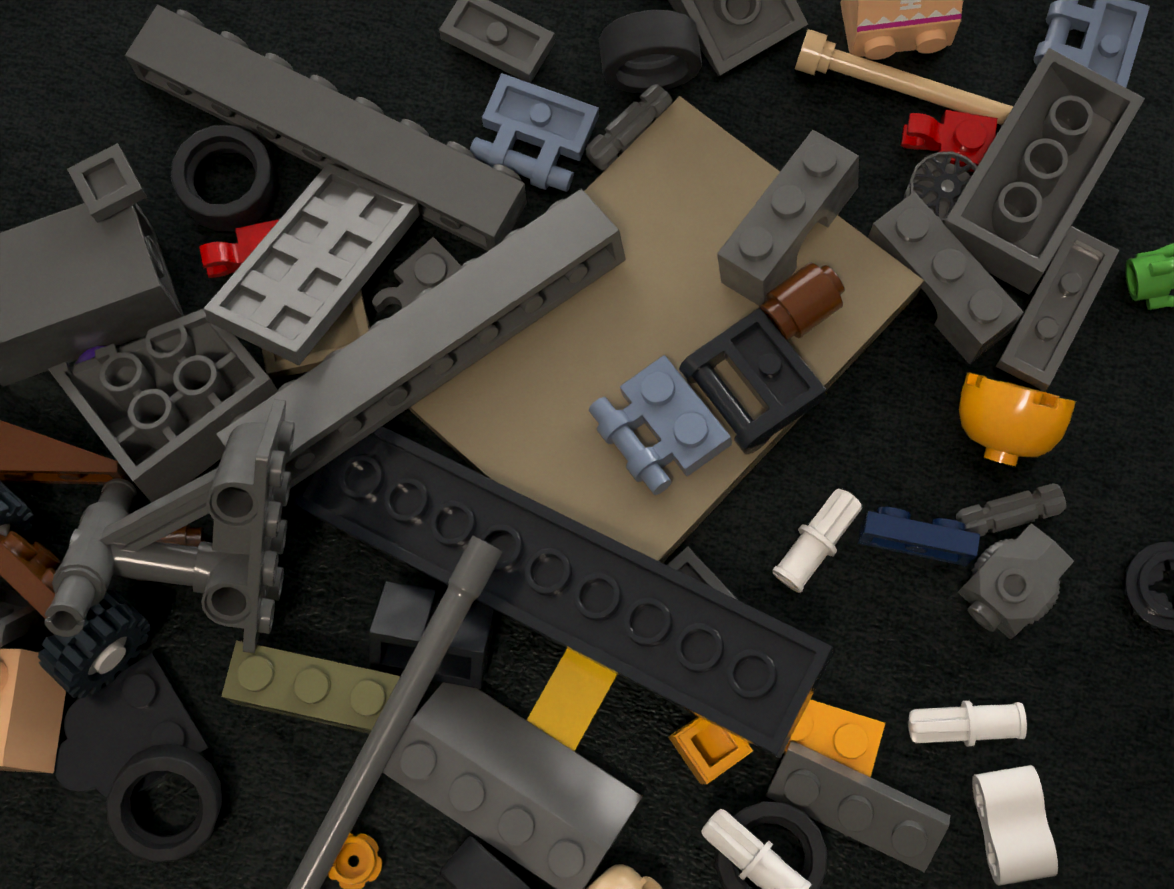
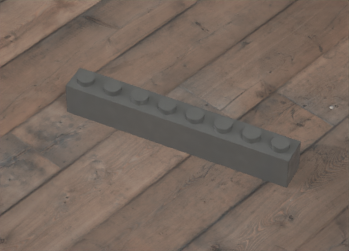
M157 4L125 54L138 79L231 125L247 130L254 136L320 169H323L330 163L418 202L420 218L487 251L501 243L512 231L527 204L525 183L521 182L520 176L508 167L500 164H494L493 167H490L476 160L470 150L456 142L449 141L445 145L429 137L428 132L423 127L411 120L402 119L401 122H398L384 115L380 107L366 98L356 97L353 100L338 93L337 88L323 77L318 75H311L310 78L293 71L292 66L287 61L275 54L266 53L265 56H262L250 50L242 39L230 32L222 31L219 35L205 28L204 24L197 17L187 11L179 9L174 13Z
M581 188L567 199H561L552 204L546 213L525 227L510 232L501 243L479 258H474L464 263L458 272L434 288L422 291L415 297L413 302L391 317L376 322L367 333L343 349L331 352L324 358L321 364L297 380H292L282 385L276 394L252 410L237 415L227 427L216 433L226 447L230 433L237 426L251 422L266 424L274 399L286 400L285 421L295 422L292 452L290 457H286L285 471L291 472L290 488H292L625 261L626 258L619 229Z

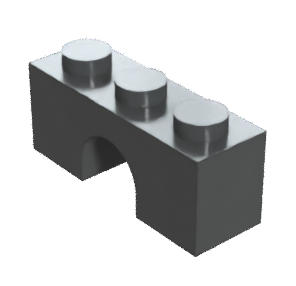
M812 130L717 253L721 283L758 306L766 302L767 293L789 278L797 269L798 252L812 227L819 222L828 228L858 189L859 155Z
M915 191L873 223L868 238L924 280L921 289L930 298L937 312V320L934 325L969 364L1010 333L1023 314L1022 309Z

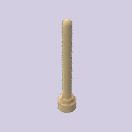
M810 29L807 30L795 66V70L815 75L816 71L826 74L827 69L959 112L998 118L997 124L1003 125L1013 106L834 49L836 43L827 41L828 35Z

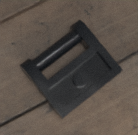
M760 307L690 354L679 367V370L689 383H697L734 430L737 434L734 441L745 455L760 449L768 442L771 436L827 398V389ZM726 359L766 410L765 413L755 420L752 419L714 370L715 366Z

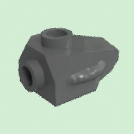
M1031 523L1016 539L999 540V542L990 545L977 559L974 568L971 570L970 579L959 589L958 593L971 604L968 612L982 627L991 632L998 628L1009 639H1012L1025 626L1043 618L1052 609L1053 605L1056 604L1060 594L1059 578L1071 566L1074 560L1053 539Z

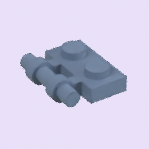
M1057 0L1052 2L1046 17V22L1049 25L1045 41L1038 44L1034 56V63L1037 67L1048 48H1051L1126 88L1150 6L1131 0H1095L1092 8L1079 5V0ZM1076 29L1085 32L1080 49L1065 45L1070 30Z
M501 73L482 116L483 127L497 131V136L494 143L476 137L472 142L470 151L474 154L476 160L485 162L490 167H493L494 164H500L513 170L518 175L529 178L530 184L544 190L551 186L568 192L574 172L556 166L560 154L577 161L581 160L598 120L599 107ZM519 139L541 147L538 158L536 159L514 151L513 147L516 140Z
M665 355L620 386L623 397L630 404L626 408L616 410L606 397L599 398L589 407V412L599 423L597 427L598 433L607 444L614 443L628 461L626 469L637 482L644 481L654 495L662 493L671 485V479L662 468L673 460L683 473L689 476L732 445L731 436ZM644 423L659 441L653 447L645 448L633 432Z

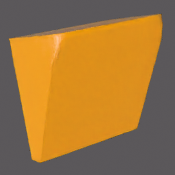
M700 717L695 718L669 736L670 741L700 784H708L753 752L747 741Z

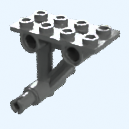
M274 399L266 424L251 422L237 426L230 433L218 468L131 514L130 511L137 501V498H134L137 495V489L132 483L121 478L107 481L102 488L98 502L89 505L83 512L78 529L73 531L66 555L54 574L52 585L55 596L45 612V616L48 617L44 621L47 628L54 634L62 637L77 635L83 629L84 620L89 608L97 605L104 598L111 579L115 576L193 586V592L204 593L201 603L207 617L220 625L244 628L243 652L255 653L260 633L270 634L275 600L279 601L283 583L284 568L278 567V556L283 554L287 520H281L282 506H286L288 502L291 483V472L285 471L286 457L291 456L295 432V422L285 421L286 400ZM207 514H210L214 519L213 543L200 542L199 546L196 547L156 542Z

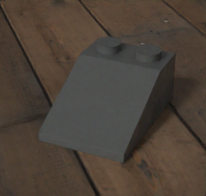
M668 0L675 12L685 14L695 21L700 49L718 76L808 25L796 0Z

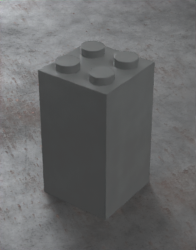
M83 203L0 233V385L2 387L46 372L48 368L58 364L76 361L90 348L108 346L113 343L115 346L143 337L147 335L149 329L184 316L155 230L137 203L98 223L91 216L86 204Z

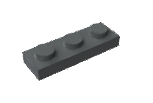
M1071 226L1053 256L996 367L1045 392L1050 386L1119 250Z
M793 740L790 741L766 793V797L805 812L808 817L924 873L950 824V815Z

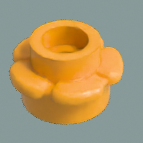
M350 833L328 873L329 878L337 880L343 889H362L366 882H373L379 876L382 869V859L378 857L379 846L376 841L363 833L358 836H353ZM353 855L359 858V864L356 867L349 865V858Z

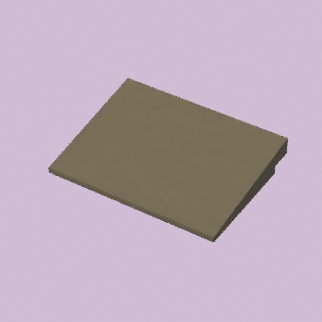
M679 96L584 191L619 229L626 260L408 409L477 473L664 563L802 417L800 416L771 436L768 442L760 449L745 455L734 441L737 434L697 383H689L679 370L681 363L686 357L759 308L754 302L721 283L717 253L780 171ZM838 215L828 228L819 222L812 227L798 252L797 269L794 273L809 262L816 264L819 268L824 265L829 266L837 274L844 286L845 291L840 295L843 307L803 337L797 338L793 336L788 340V343L827 390L917 296L924 282L922 278ZM665 355L731 436L732 445L689 476H686L673 460L662 468L671 479V485L662 493L654 495L644 481L637 482L626 469L628 461L614 443L607 444L598 433L597 427L599 423L589 412V407L599 398L606 397L616 410L626 408L630 404L623 397L620 386ZM726 359L715 366L714 370L753 420L766 412ZM645 423L633 431L645 448L653 447L659 442Z

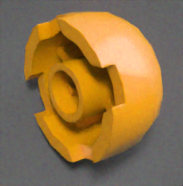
M967 372L961 392L959 414L962 427L969 438L986 447L984 458L1016 466L1019 456L1039 457L1051 451L1059 443L1070 423L1076 401L1059 398L1060 396L1009 382H998L987 379L986 376Z

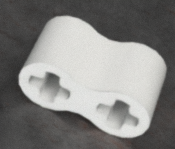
M1032 765L975 774L972 782L974 800L983 829L988 865L995 883L999 886L1056 876L1058 873L1057 853L1046 818L1041 782L1035 768Z

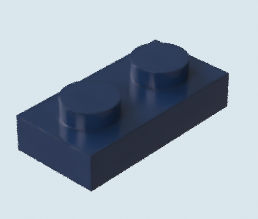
M879 507L877 513L868 511L861 522L857 544L967 566L977 556L980 534L965 531L966 525L959 521L937 518L932 520V524L910 520L911 514L905 510Z

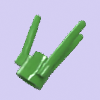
M1174 243L1154 251L1135 254V258L1126 261L1125 274L1130 296L1134 301L1146 300L1148 310L1174 307V295H1169L1171 289H1174Z

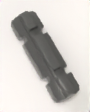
M657 84L651 85L639 96L641 98L639 103L633 102L605 128L607 133L604 136L601 134L597 135L587 145L586 155L600 170L607 169L618 158L617 154L619 151L623 153L652 124V121L657 119L672 104L671 96L661 86Z
M1052 483L1036 488L1037 490L1033 491V494L1027 490L988 501L984 508H981L979 504L963 508L956 514V521L966 525L965 531L978 533L981 537L989 529L995 533L1034 522L1039 515L1043 519L1059 515L1066 509V500L1061 487L1058 484Z

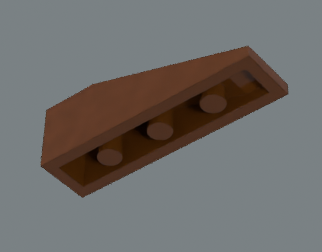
M0 420L1 483L105 484L107 481L115 478H121L131 483V478L118 461Z

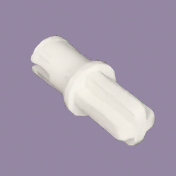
M835 490L808 526L804 524L798 529L801 534L778 566H775L772 570L776 578L787 587L801 593L804 585L827 555L834 556L837 552L834 545L862 509V504L847 491Z
M969 700L963 701L961 707L914 709L909 714L908 728L911 740L915 743L964 741L968 747L974 746L976 740L1025 739L1027 721L1024 706L1020 702L1007 705L972 706Z
M720 809L716 811L703 826L701 831L703 837L742 870V873L739 875L742 880L747 876L761 889H809L812 885L770 849L773 845L770 841L764 845L726 810Z

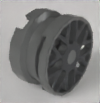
M937 152L929 155L915 167L904 194V199L915 191L935 215L945 223V220L972 177L966 171L972 169L975 172L978 166L968 157L955 152ZM951 157L955 159V165L950 163ZM959 161L965 162L967 165L960 167Z

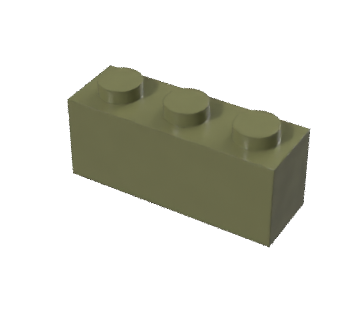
M236 640L221 697L236 705L370 734L400 676L257 645L255 653L243 652V642Z

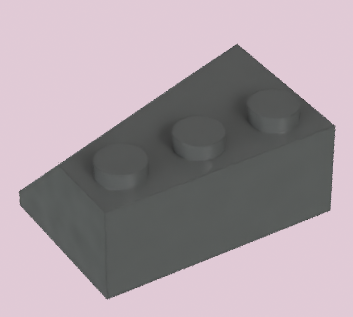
M204 309L149 329L145 338L117 348L113 343L94 351L96 357L69 366L67 362L48 368L131 480L151 502L188 484L222 458L225 446L216 433L227 427L237 415L252 410L278 391L269 376L235 335L207 322Z

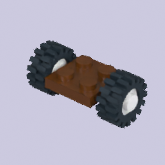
M0 482V575L46 619L48 617L45 616V612L55 596L52 585L53 577L61 562L53 553L38 542L31 545L26 541L23 535L31 532L33 526L30 522L34 520V516L30 512L31 510ZM110 589L97 605L89 608L84 620L83 629L77 635L62 637L54 634L53 636L46 637L42 644L45 649L41 650L38 658L41 660L39 662L40 666L74 698L77 696L85 698L89 692L93 695L100 691L103 683L107 686L115 680L114 675L119 670L123 672L130 666L127 663L129 659L137 658L141 652L138 646L146 643L149 637L146 634L150 631L149 621L115 590Z

